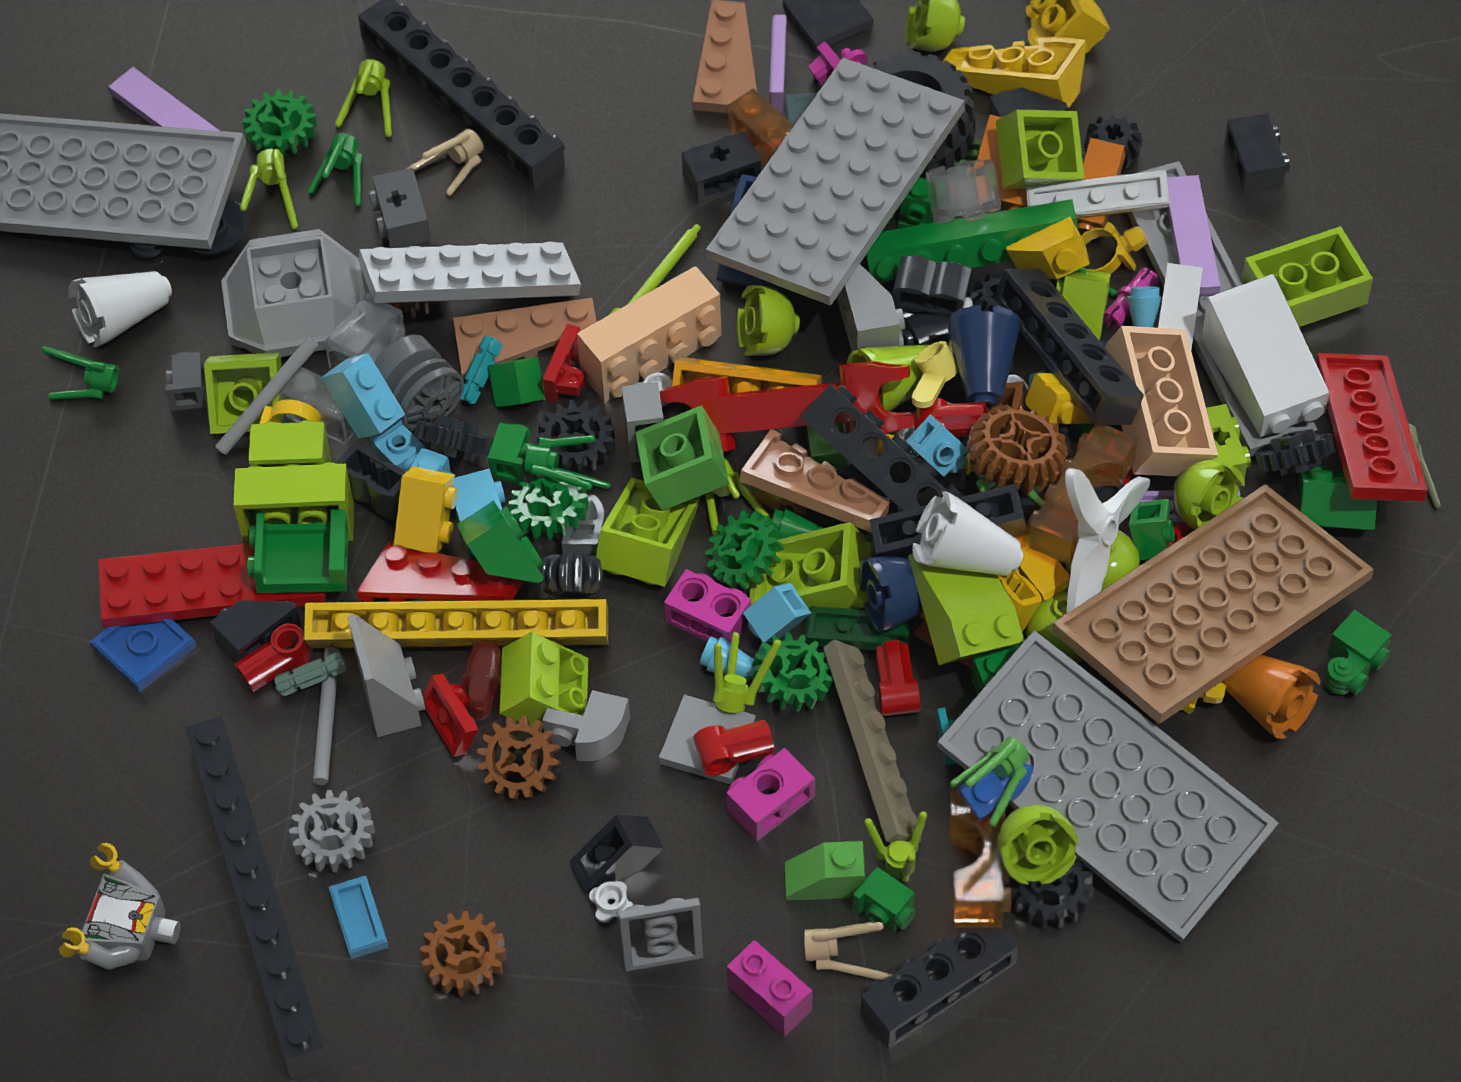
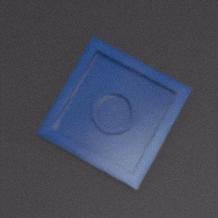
M165 619L161 622L108 627L90 641L92 649L139 693L197 647L195 640L176 622L170 619Z

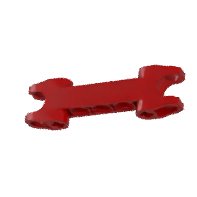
M867 361L840 365L841 382L730 393L728 376L696 378L687 383L663 388L659 391L661 402H682L691 409L702 405L719 431L723 452L736 449L735 432L808 426L809 424L800 416L830 384L836 389L841 384L857 398L853 404L863 414L870 409L885 423L881 428L885 434L915 426V413L890 412L883 407L879 399V390L884 383L909 378L911 375L909 364ZM848 412L840 414L835 422H845L846 434L852 432L856 427L855 416Z

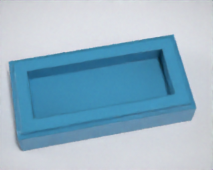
M366 875L330 886L329 891L350 958L354 959L389 948Z

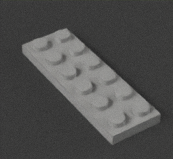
M549 241L544 243H511L502 245L478 244L472 246L444 245L442 247L410 246L408 248L377 247L374 249H360L358 259L374 303L579 295L581 287L580 280L563 242L555 243Z

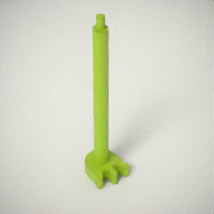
M695 224L692 229H688L629 303L656 289L697 238V233L701 229L698 224ZM614 308L610 314L614 313L615 311L621 308Z

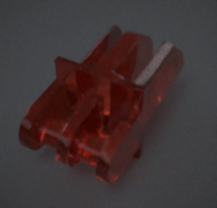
M488 640L480 641L473 646L471 655L468 658L466 673L462 674L463 686L470 698L472 715L478 720H484L490 715L493 697L500 698L501 651L493 642Z

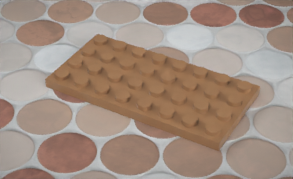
M1265 484L1053 622L1052 633L1160 724L1372 579L1374 569Z

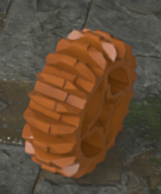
M1006 404L1001 410L993 407L990 412L982 413L978 421H975L974 426H972L967 442L969 463L975 465V474L985 475V483L995 482L998 484V488L1016 484L1017 490L1022 489L1027 495H1029L1033 488L1042 492L1046 485L1052 486L1060 473H1062L1067 457L1065 435L1059 433V425L1049 424L1048 415L1040 417L1036 415L1035 409L1031 412L1024 411L1021 405L1014 410Z

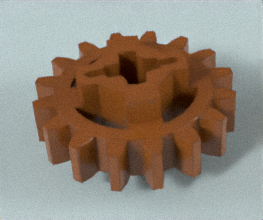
M523 715L519 724L511 716L506 717V727L494 723L492 726L496 734L494 736L484 734L482 738L488 743V747L478 749L477 751L478 754L486 756V761L478 765V769L489 771V774L484 779L485 783L492 784L498 782L495 792L498 794H503L509 788V797L513 799L518 798L520 790H522L526 798H533L532 788L534 787L539 791L545 792L547 789L543 781L546 778L550 780H556L557 778L551 772L552 766H561L562 764L561 761L553 758V753L561 750L560 745L550 744L549 742L555 736L554 732L549 730L542 733L544 723L539 720L530 727V718ZM527 732L532 734L533 737L523 742L518 741L513 736V733ZM500 745L502 748L500 760L496 762V752ZM516 749L527 752L523 756L525 762L523 765L513 763L517 758L514 753ZM543 752V764L539 770L537 767L538 757ZM514 773H520L527 781L513 783L505 778L512 776Z
M463 911L461 919L458 920L455 919L452 913L447 914L448 923L443 925L436 920L433 922L436 933L425 932L423 935L426 944L420 947L421 959H424L421 962L424 973H430V983L433 986L442 981L443 993L447 994L451 991L452 987H456L459 996L463 997L466 988L471 987L475 994H479L480 983L484 982L491 987L494 985L492 973L499 975L503 973L501 961L507 960L506 949L503 948L505 946L503 934H497V926L494 921L485 925L484 916L481 913L474 920L469 919L468 911ZM481 939L489 946V953L485 951V947L481 946ZM438 954L441 955L442 960L446 961L445 968L438 962Z

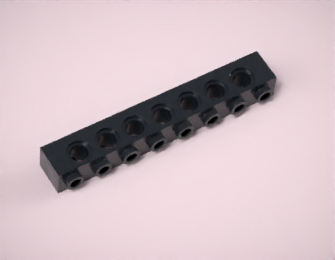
M380 0L358 15L361 38L465 129L474 131L489 150L534 189L565 167V147L561 139L555 134L551 135L535 116L526 114L513 97L504 95L491 78L482 76L469 59L460 57L448 41L438 38L426 22H420L416 19L404 3H398L396 0Z

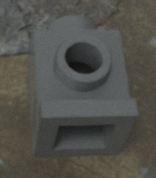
M181 352L171 355L172 369L166 370L167 385H165L171 411L207 407L205 370L200 352Z

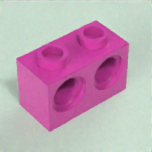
M686 569L664 601L665 622L707 642L712 636L717 639L723 637L731 643L733 633H739L740 637L748 625L749 621L743 612L751 606V599L738 589H728L716 583L706 574H696ZM692 598L700 599L696 602L687 601ZM725 613L732 614L729 617H722L720 615Z

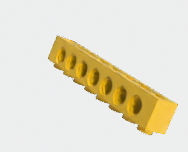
M606 599L305 603V641L310 648H326L330 646L354 648L348 616L352 615L358 616L399 643L401 647L507 646L530 632L541 635L560 645H608V605Z

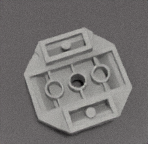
M320 229L250 240L221 281L230 344L240 349L243 347L253 354L280 352L281 357L292 355L307 337H310L319 345L315 351L338 348L358 329H362L370 323L359 258Z

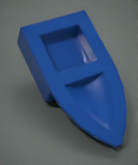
M1023 765L1028 773L1018 783L1008 804L1019 797L1027 787L1034 769L1032 765ZM990 771L970 788L966 787L965 783L958 786L957 792L978 823L994 813L1012 778L1011 776L1002 778L993 771Z

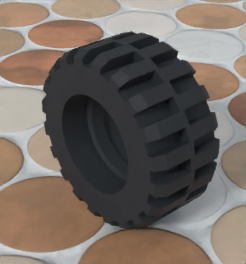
M910 52V55L901 56V53L891 55L890 59L884 60L881 58L874 61L871 68L964 100V112L919 178L927 177V179H932L938 176V172L943 170L946 173L955 166V161L960 162L966 156L967 149L972 146L975 139L976 124L973 92L966 76L960 70L956 71V66L948 61L940 62L938 56L931 54L928 57L921 56L920 52Z

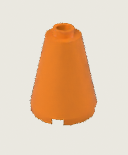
M1260 655L1222 682L1226 685V691L1270 735L1275 738L1284 739L1287 737L1283 734L1285 731L1291 729L1295 732L1310 715L1318 697L1317 694L1313 693L1314 682L1320 685V678L1316 672L1309 668Z

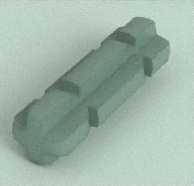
M334 652L326 655L324 661L319 658L294 668L292 674L287 671L275 677V684L278 692L282 696H287L297 692V687H300L302 690L329 679V674H332L334 677L346 672L347 664L344 656L340 652Z

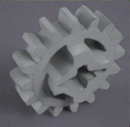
M327 790L325 799H320L318 795L313 794V804L310 806L302 802L299 804L302 815H292L293 828L289 829L291 841H293L292 845L295 854H301L305 865L315 860L317 871L321 872L325 864H330L332 871L337 872L339 863L344 862L348 868L353 867L351 858L354 856L362 860L365 858L363 847H372L373 841L370 834L375 833V828L371 820L369 808L362 807L359 797L349 801L347 791H343L339 798H335L332 791ZM354 822L357 823V831L355 836L351 833V831L354 829ZM311 826L313 831L310 833L311 839L308 840L307 832Z

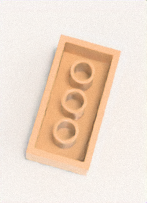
M695 266L578 332L580 370L585 372L586 382L601 400L606 403L615 397L622 396V386L643 382L648 375L659 373L674 364L680 357L687 358L689 354L703 346H710L722 336L720 293Z
M1121 326L1104 347L1144 394L1132 425H1122L1133 474L1180 476L1189 466L1197 461L1214 460L1218 453L1186 329Z

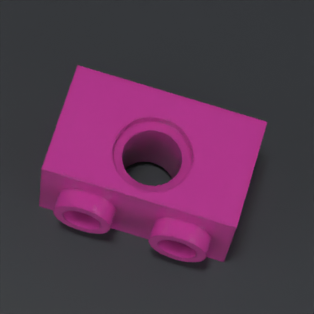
M783 748L776 755L770 754L759 763L757 769L746 778L739 777L730 785L726 792L727 811L758 841L815 797V778ZM765 789L776 791L771 795L761 793Z
M755 940L727 965L728 987L784 1037L812 1011V990Z

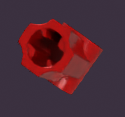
M937 397L932 406L927 408L917 407L914 431L931 414L954 436H969L975 421H978L982 413H988L986 402L948 404L945 400Z
M284 624L273 631L269 642L234 665L248 688L255 692L273 680L277 675L287 670L292 671L294 668L309 663L311 651L305 641L302 629L294 624ZM291 645H296L294 648L290 650H285L287 647Z
M899 640L886 641L883 645L876 647V661L880 678L878 693L881 715L920 712L919 688L917 679H913L908 644H903Z
M765 720L726 730L723 726L712 725L702 728L693 736V742L703 772L708 776L722 775L732 770L738 762L774 753L772 733Z

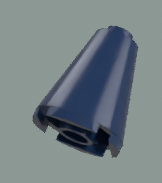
M981 305L962 308L951 314L949 318L948 332L967 403L986 402L988 411L1003 400L1020 331L1019 316L1012 310L993 306V312L981 311Z
M870 557L861 561L859 568L860 590H867L870 601L863 604L871 624L877 631L890 630L924 613L909 557Z

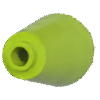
M929 345L861 347L849 354L847 364L878 361L910 365L911 375L909 378L886 382L879 390L881 404L888 411H892L912 398V394L923 376L915 362V357Z

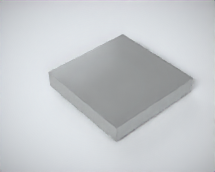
M684 695L660 753L659 764L731 785L740 762L736 763L732 770L722 775L708 776L704 774L693 742V736L702 728L712 725L723 726L726 730L756 722V715L747 712H725L717 708L715 703Z

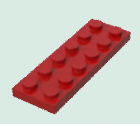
M1317 353L1315 363L1330 392L1326 408L1351 499L1398 500L1402 502L1425 501L1428 489L1388 356Z
M250 543L98 559L103 628L161 622L165 619L179 620L216 616L221 610L230 608L239 600L292 601L297 607L305 606V603H326L325 592L257 593L255 578H248V556H254L255 548H250Z

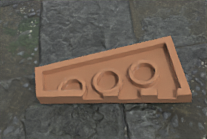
M712 0L693 97V110L760 116L746 8L743 2Z
M586 298L453 318L462 378L464 382L467 381L464 377L475 354L481 351L478 347L483 337L490 336L502 343L498 357L494 356L492 359L495 361L494 364L512 361L521 357L525 359L538 356V352L545 348L553 346L556 349L566 324L578 326L582 331L597 322L593 299Z
M774 429L768 432L741 470L740 482L845 523L851 522L854 526L871 533L869 519L886 516L889 511L890 501L854 478L845 480L837 475L836 467L826 461L819 464L807 456L808 450L796 443L790 446L782 441V434Z

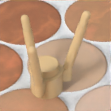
M466 129L455 138L422 154L423 159L408 168L413 167L414 172L447 154L458 164L461 162L466 163L446 191V195L451 196L472 168L481 162L478 154L483 151L482 141L474 131Z
M866 922L832 929L805 930L806 961H816L817 970L831 969L883 981L892 975L830 960L831 956H838V938L882 930L884 927L882 923Z

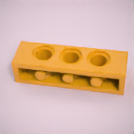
M680 357L674 364L672 386L681 385L696 378L728 376L729 392L736 393L821 384L822 375Z

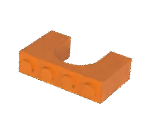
M994 115L989 116L968 191L970 202H973L975 207L985 211H994L995 208L1011 210L1028 207L1026 189H1003L996 120L1002 117ZM1090 138L1083 163L1084 180L1120 176L1125 159L1124 145ZM1109 214L1077 218L1078 232L1083 234L1094 228H1105Z

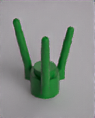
M339 133L333 137L330 149L327 151L325 159L308 189L309 194H314L322 179L328 178L333 167L343 170L352 165L354 205L356 207L361 205V163L363 155L357 153L359 142L355 137L346 133Z
M47 346L41 348V351L45 354L86 367L84 384L90 385V389L49 393V399L85 397L103 399L104 392H114L119 376L117 365L98 361L94 362Z
M593 435L557 439L540 437L538 445L529 444L525 457L526 473L543 475L587 490L592 489V486L604 489L611 488L609 482L558 468L559 452L553 451L552 447L592 443L595 441Z

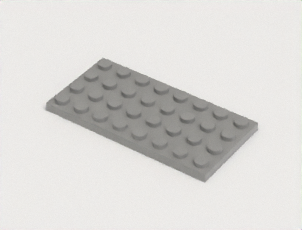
M843 58L706 248L707 259L831 306L964 112V100Z
M0 114V231L211 249L246 144L244 134Z
M1035 630L937 742V747L965 770L985 757L994 747L997 748L1007 737H1013L1024 744L1030 754V758L1025 764L1032 765L1034 769L1027 787L1009 805L1017 810L1022 806L1040 804L1053 807L1069 820L1078 836L1079 845L1076 843V850L1074 852L1076 859L1083 862L1087 868L1181 943L1279 824Z

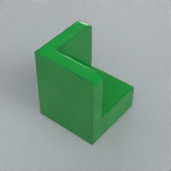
M538 357L512 360L488 366L496 407L523 404L545 398Z

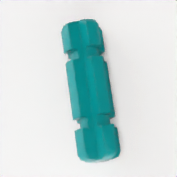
M483 337L478 347L481 351L475 354L464 377L467 381L464 384V390L460 399L466 403H476L481 393L478 389L479 387H484L490 374L488 366L495 363L492 359L494 356L498 357L501 351L502 343L493 337Z

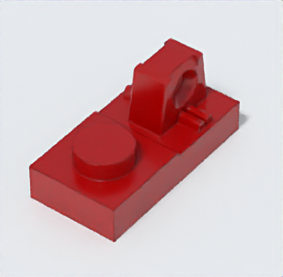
M566 324L543 377L545 400L557 403L560 394L578 396L585 382V372L574 367L575 363H580L577 333L581 330L578 326Z
M444 674L432 675L422 695L425 710L453 757L466 755L478 732L474 719L467 711L471 698H469L462 684H449Z

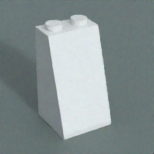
M1273 274L1208 297L1201 340L1260 437L1270 433H1281L1290 426L1303 421L1316 420L1326 412L1330 392Z

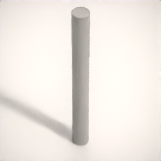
M310 337L303 341L215 445L219 451L225 455L228 454L250 428L251 424L261 415L265 405L268 406L317 349L319 345Z
M326 647L324 657L334 652H340L337 647ZM329 674V679L322 681L313 773V783L317 785H326L329 778L337 676L333 677L332 674Z

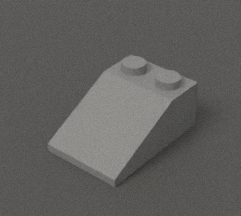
M859 264L836 297L851 352L861 347L904 346L901 330H905V322L902 309H895L892 295Z
M356 615L348 616L360 676L377 737L421 726L419 711L425 710V705L420 688L413 689L410 680L416 679L412 658H404L400 644Z
M673 898L659 905L648 907L633 905L624 911L616 912L626 971L703 958L699 898L688 900Z

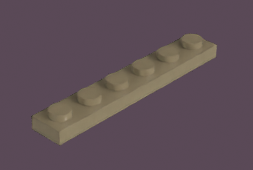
M833 640L823 648L885 839L891 843L899 840L909 842L917 822V817L911 810L907 798V787L900 776L895 761L896 754L889 743L885 731V720L879 713L874 698L875 690L869 682L864 668V657L858 648Z

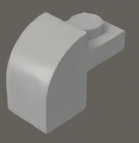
M592 690L584 716L547 708L542 720L544 732L549 730L554 732L555 736L550 740L554 744L563 747L575 746L578 761L602 759L614 752L624 738L630 720L629 699Z

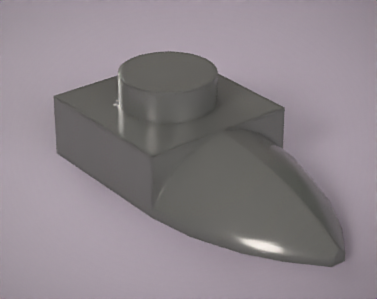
M595 495L588 496L590 509L586 510L587 519L578 520V529L566 528L567 535L563 536L561 542L563 554L596 555L600 530L604 525L605 513L602 503Z

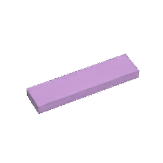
M134 67L108 86L111 95L153 126L219 131Z
M1199 175L1168 177L1170 207L1167 208L1178 264L1203 267L1199 295L1218 294L1220 292V281Z

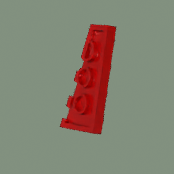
M388 542L357 590L359 602H372L373 597L389 598V602H406V598L426 599V601L513 600L524 581L489 575L477 561L440 553L423 552Z

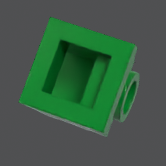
M924 178L917 179L900 204L898 227L906 228L936 222L940 210L941 182Z
M499 423L487 457L492 478L514 483L526 482L525 457L529 444H533L529 443L531 431L526 426Z
M1169 499L1139 502L1130 514L1129 527L1133 543L1139 551L1140 560L1153 558L1167 549L1169 542H1174L1173 522L1168 520L1170 510Z
M876 867L853 894V913L860 916L865 911L867 917L873 923L880 922L883 926L888 927L894 932L898 928L903 930L911 923L916 913L914 909L915 892Z

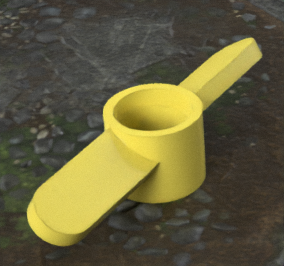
M951 340L948 345L944 341L931 344L920 351L915 357V362L923 376L912 394V404L918 408L932 406L945 382L959 372L953 355L954 351Z

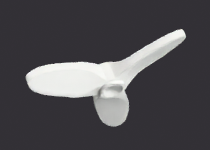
M1067 469L1065 474L1067 493L1073 511L1079 521L1077 529L1079 541L1071 564L1067 613L1101 592L1108 570L1110 548L1117 537L1119 524L1141 501L1148 490L1150 479L1140 476L1134 478L1110 500L1102 504L1085 474L1078 469Z

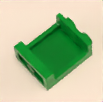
M331 510V523L267 524L265 513H257L256 526H250L249 528L250 548H255L254 556H248L247 563L248 578H255L257 593L347 591L349 530L346 510Z

